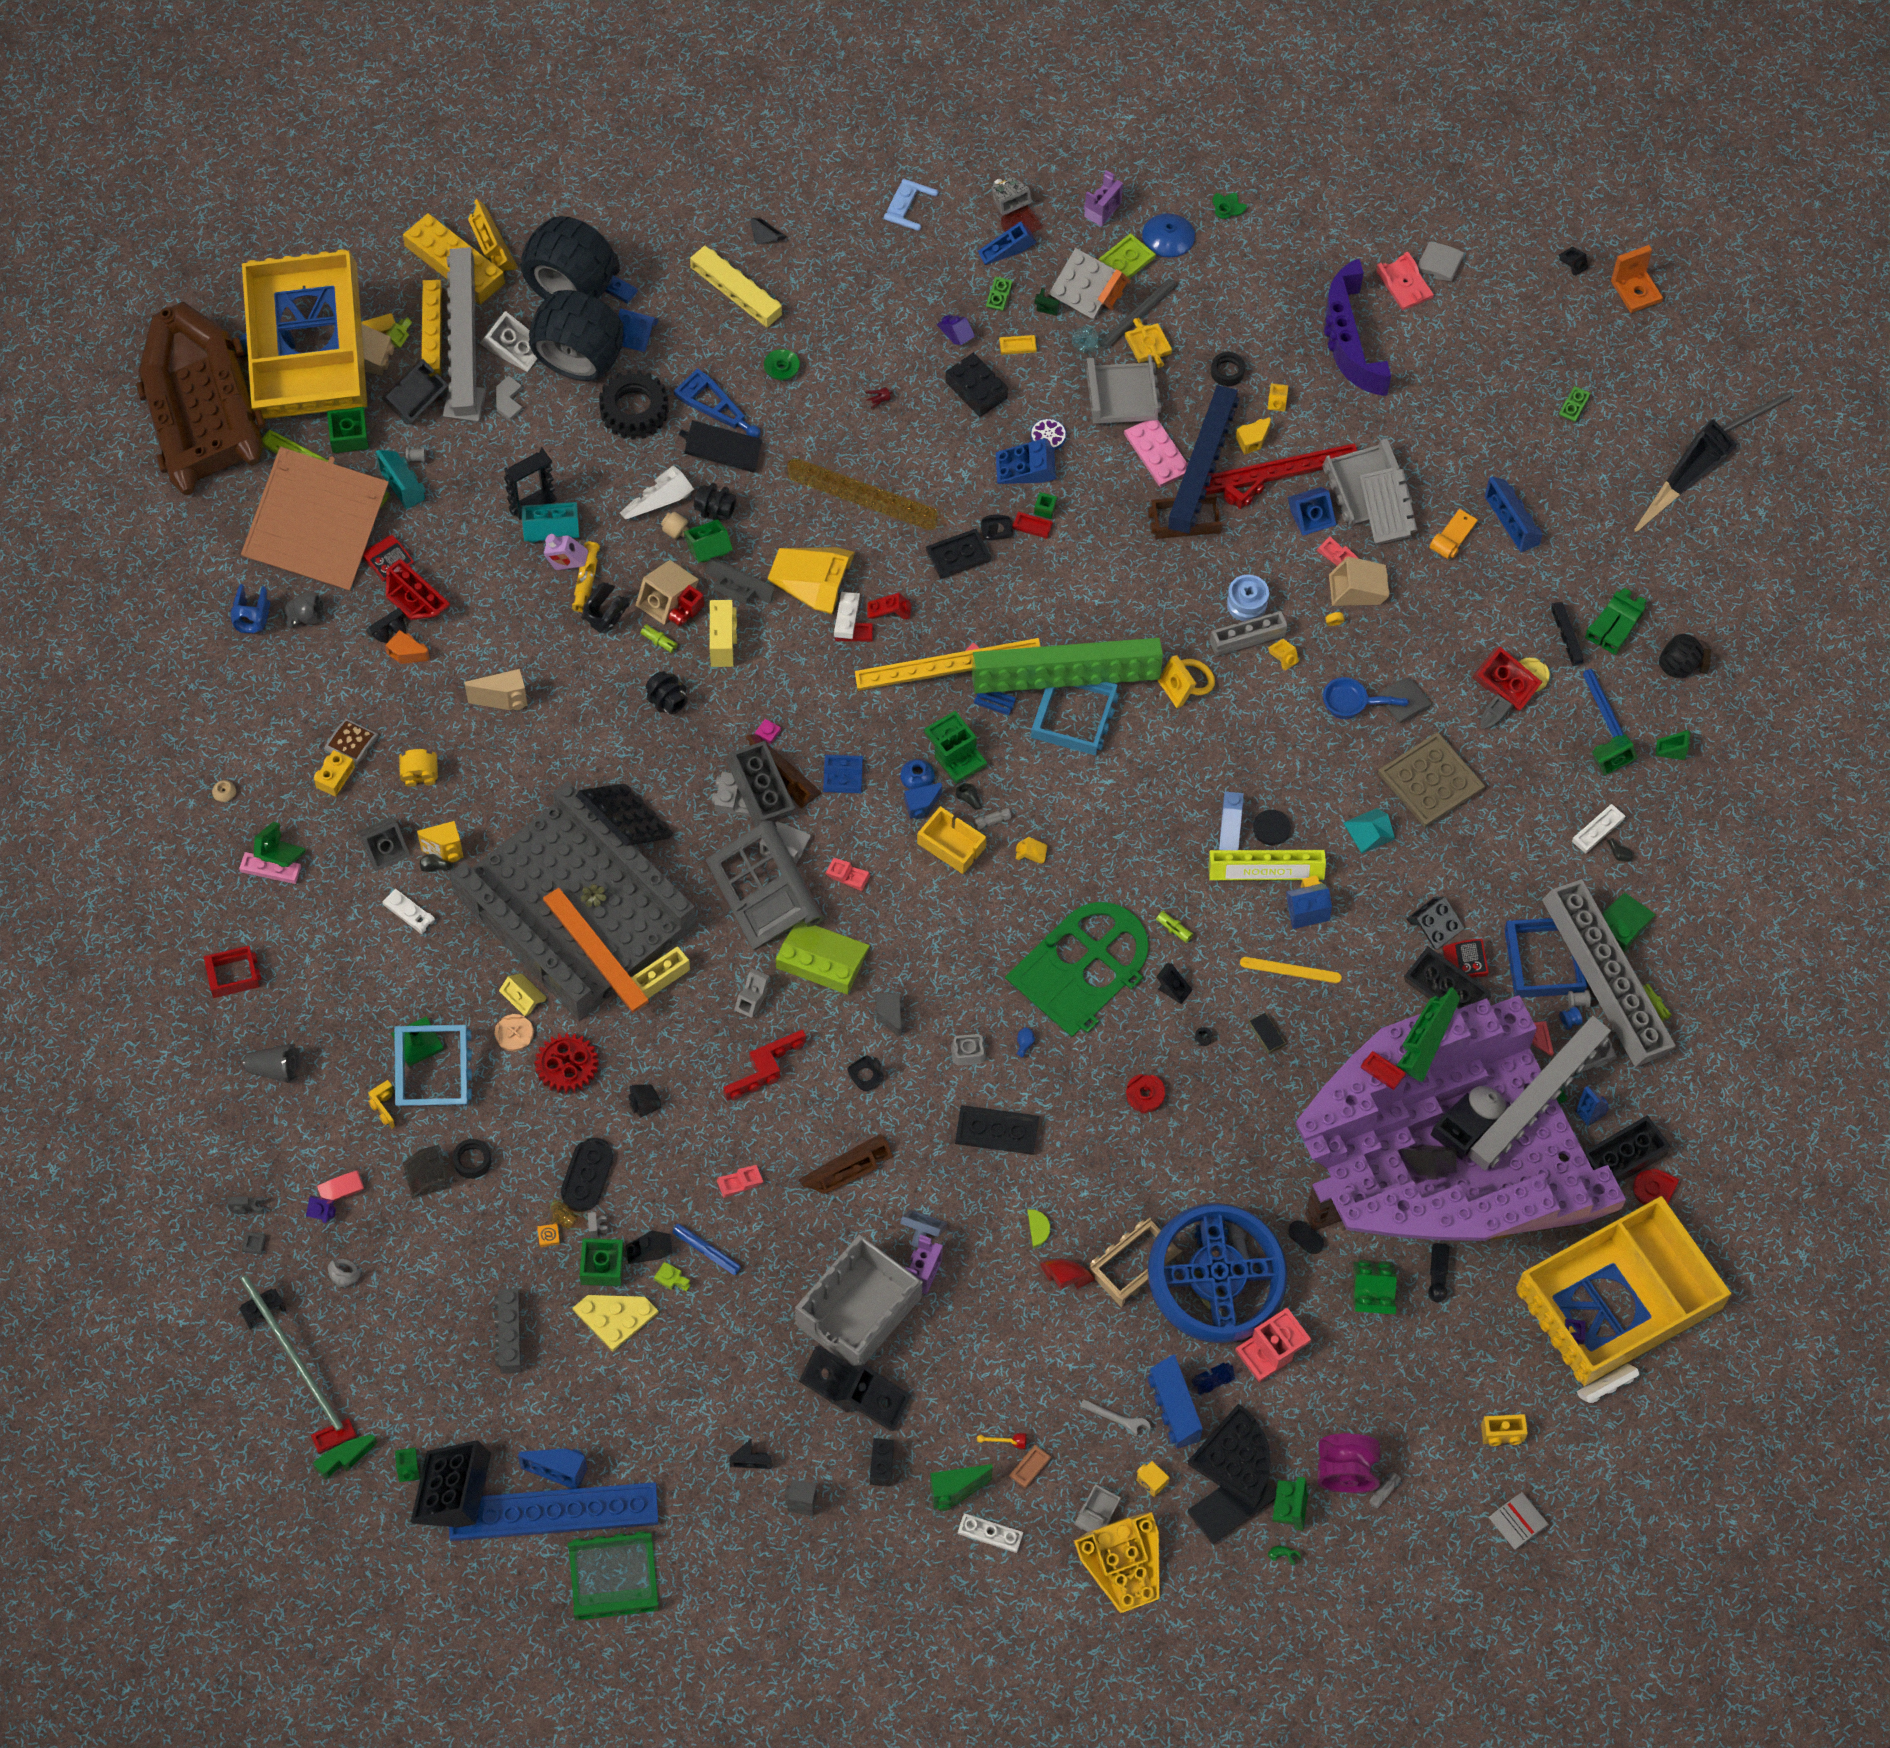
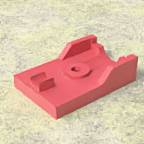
M1405 252L1403 256H1400L1392 264H1377V274L1402 311L1434 297L1433 292L1420 275L1418 266L1409 252Z

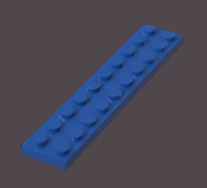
M656 1482L482 1496L476 1524L459 1528L449 1527L450 1541L658 1525Z

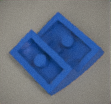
M825 755L823 792L861 793L863 756Z

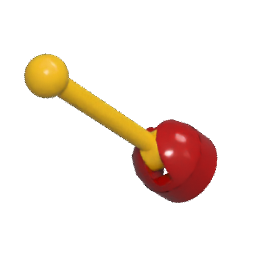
M1016 1433L1012 1438L984 1437L983 1435L977 1437L979 1443L984 1441L1010 1442L1017 1449H1026V1433Z

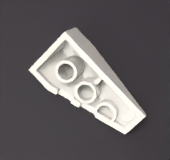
M672 466L655 479V482H657L655 486L647 487L643 491V497L634 499L620 514L623 518L629 519L681 499H686L691 495V491L694 488L684 474L675 466Z

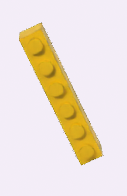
M423 280L422 359L434 369L433 373L428 374L430 377L437 373L442 378L441 280Z

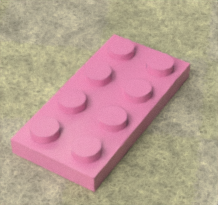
M1158 420L1144 421L1124 430V435L1159 487L1184 477L1188 464Z

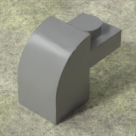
M752 968L749 971L745 988L738 995L734 1010L752 1018L767 994L768 988L766 987L770 976Z

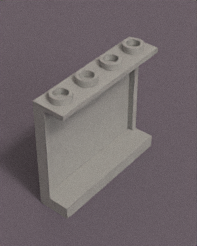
M1148 355V363L1095 365L1094 358H1087L1086 374L1093 424L1158 420V413H1161V402H1157V399H1159V388L1156 389L1155 387L1157 386V375H1154L1156 366L1155 362H1152L1151 355Z
M1387 438L1380 440L1379 445L1332 459H1330L1329 455L1325 458L1323 470L1330 478V487L1336 493L1337 505L1341 506L1343 520L1348 523L1349 527L1370 521L1360 475L1396 467V470L1400 469ZM1410 496V499H1409V500L1403 501V502L1411 501V504H1413V501H1412L1411 496Z

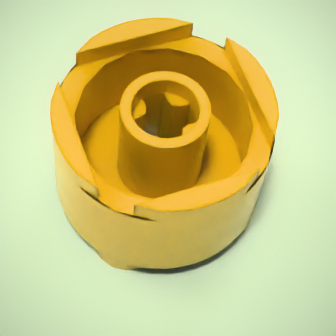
M412 749L405 751L404 756L402 754L399 755L400 780L405 782V786L412 787L422 782L425 785L435 784V780L438 778V762L435 752L432 751V754H429L426 749Z

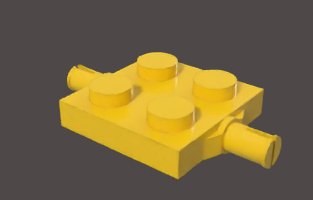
M1139 317L1135 318L1133 322L1137 328L1125 332V338L1138 363L1148 361V355H1151V359L1154 360L1157 368L1163 367L1164 363L1161 357L1172 354V348L1158 323L1143 325Z

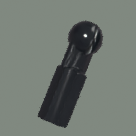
M1442 1243L1433 1244L1431 1251V1286L1428 1289V1297L1436 1303L1444 1301L1448 1294L1446 1277L1448 1274L1450 1246Z

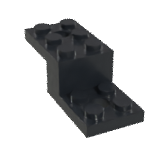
M820 1345L815 1347L799 1379L800 1383L845 1412L860 1411L889 1431L895 1430L911 1396L866 1365L851 1366ZM823 1368L829 1372L827 1379H824L822 1376ZM883 1397L888 1400L887 1408H884L881 1404Z

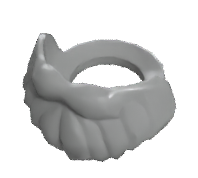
M338 1259L328 1264L331 1280L338 1288L354 1284L361 1276V1271L357 1270L355 1264L349 1260ZM346 1265L351 1269L352 1273L343 1272L337 1266Z

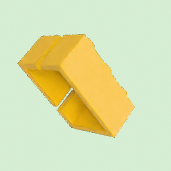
M940 806L917 833V844L964 874L972 865L973 860L977 859L986 848V836L959 818L955 819V829L952 828L954 826V815Z

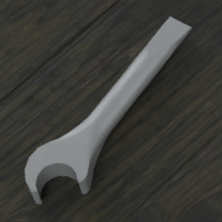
M1084 1399L1080 1407L1123 1425L1134 1436H1137V1429L1140 1427L1147 1428L1148 1432L1151 1430L1150 1424L1146 1419L1124 1417Z

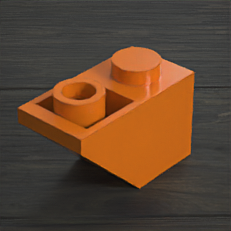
M400 630L385 645L387 655L400 664L424 662L430 659L429 650L423 643L419 644L410 634H405Z

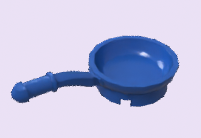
M1348 677L1336 678L1330 681L1325 686L1323 692V702L1327 710H1329L1331 715L1339 719L1353 718L1367 704H1393L1402 707L1409 704L1406 698L1392 696L1369 698L1363 685L1357 680Z

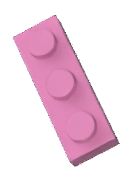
M245 852L239 868L240 872L296 884L301 870L299 863H292L289 867H281L272 862L262 861L259 858L253 857L254 854Z

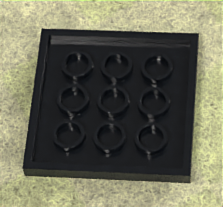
M624 783L579 790L576 794V797L625 846L669 839L673 835L668 824L661 821L656 816V813L644 804V801L631 791V788Z

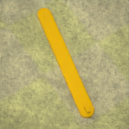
M1243 957L1240 960V965L1249 969L1331 983H1339L1342 979L1339 973L1250 957Z

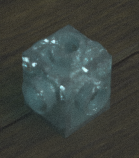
M1089 326L1079 327L1072 335L1073 347L1083 353L1096 351L1101 332L1093 331V328Z

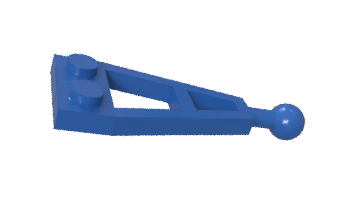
M698 368L674 390V395L688 406L733 428L740 426L746 431V435L759 438L761 434L759 427L756 425L750 426L744 421V414L719 386ZM707 386L721 400L713 409L694 400ZM727 407L736 417L732 419L720 412Z

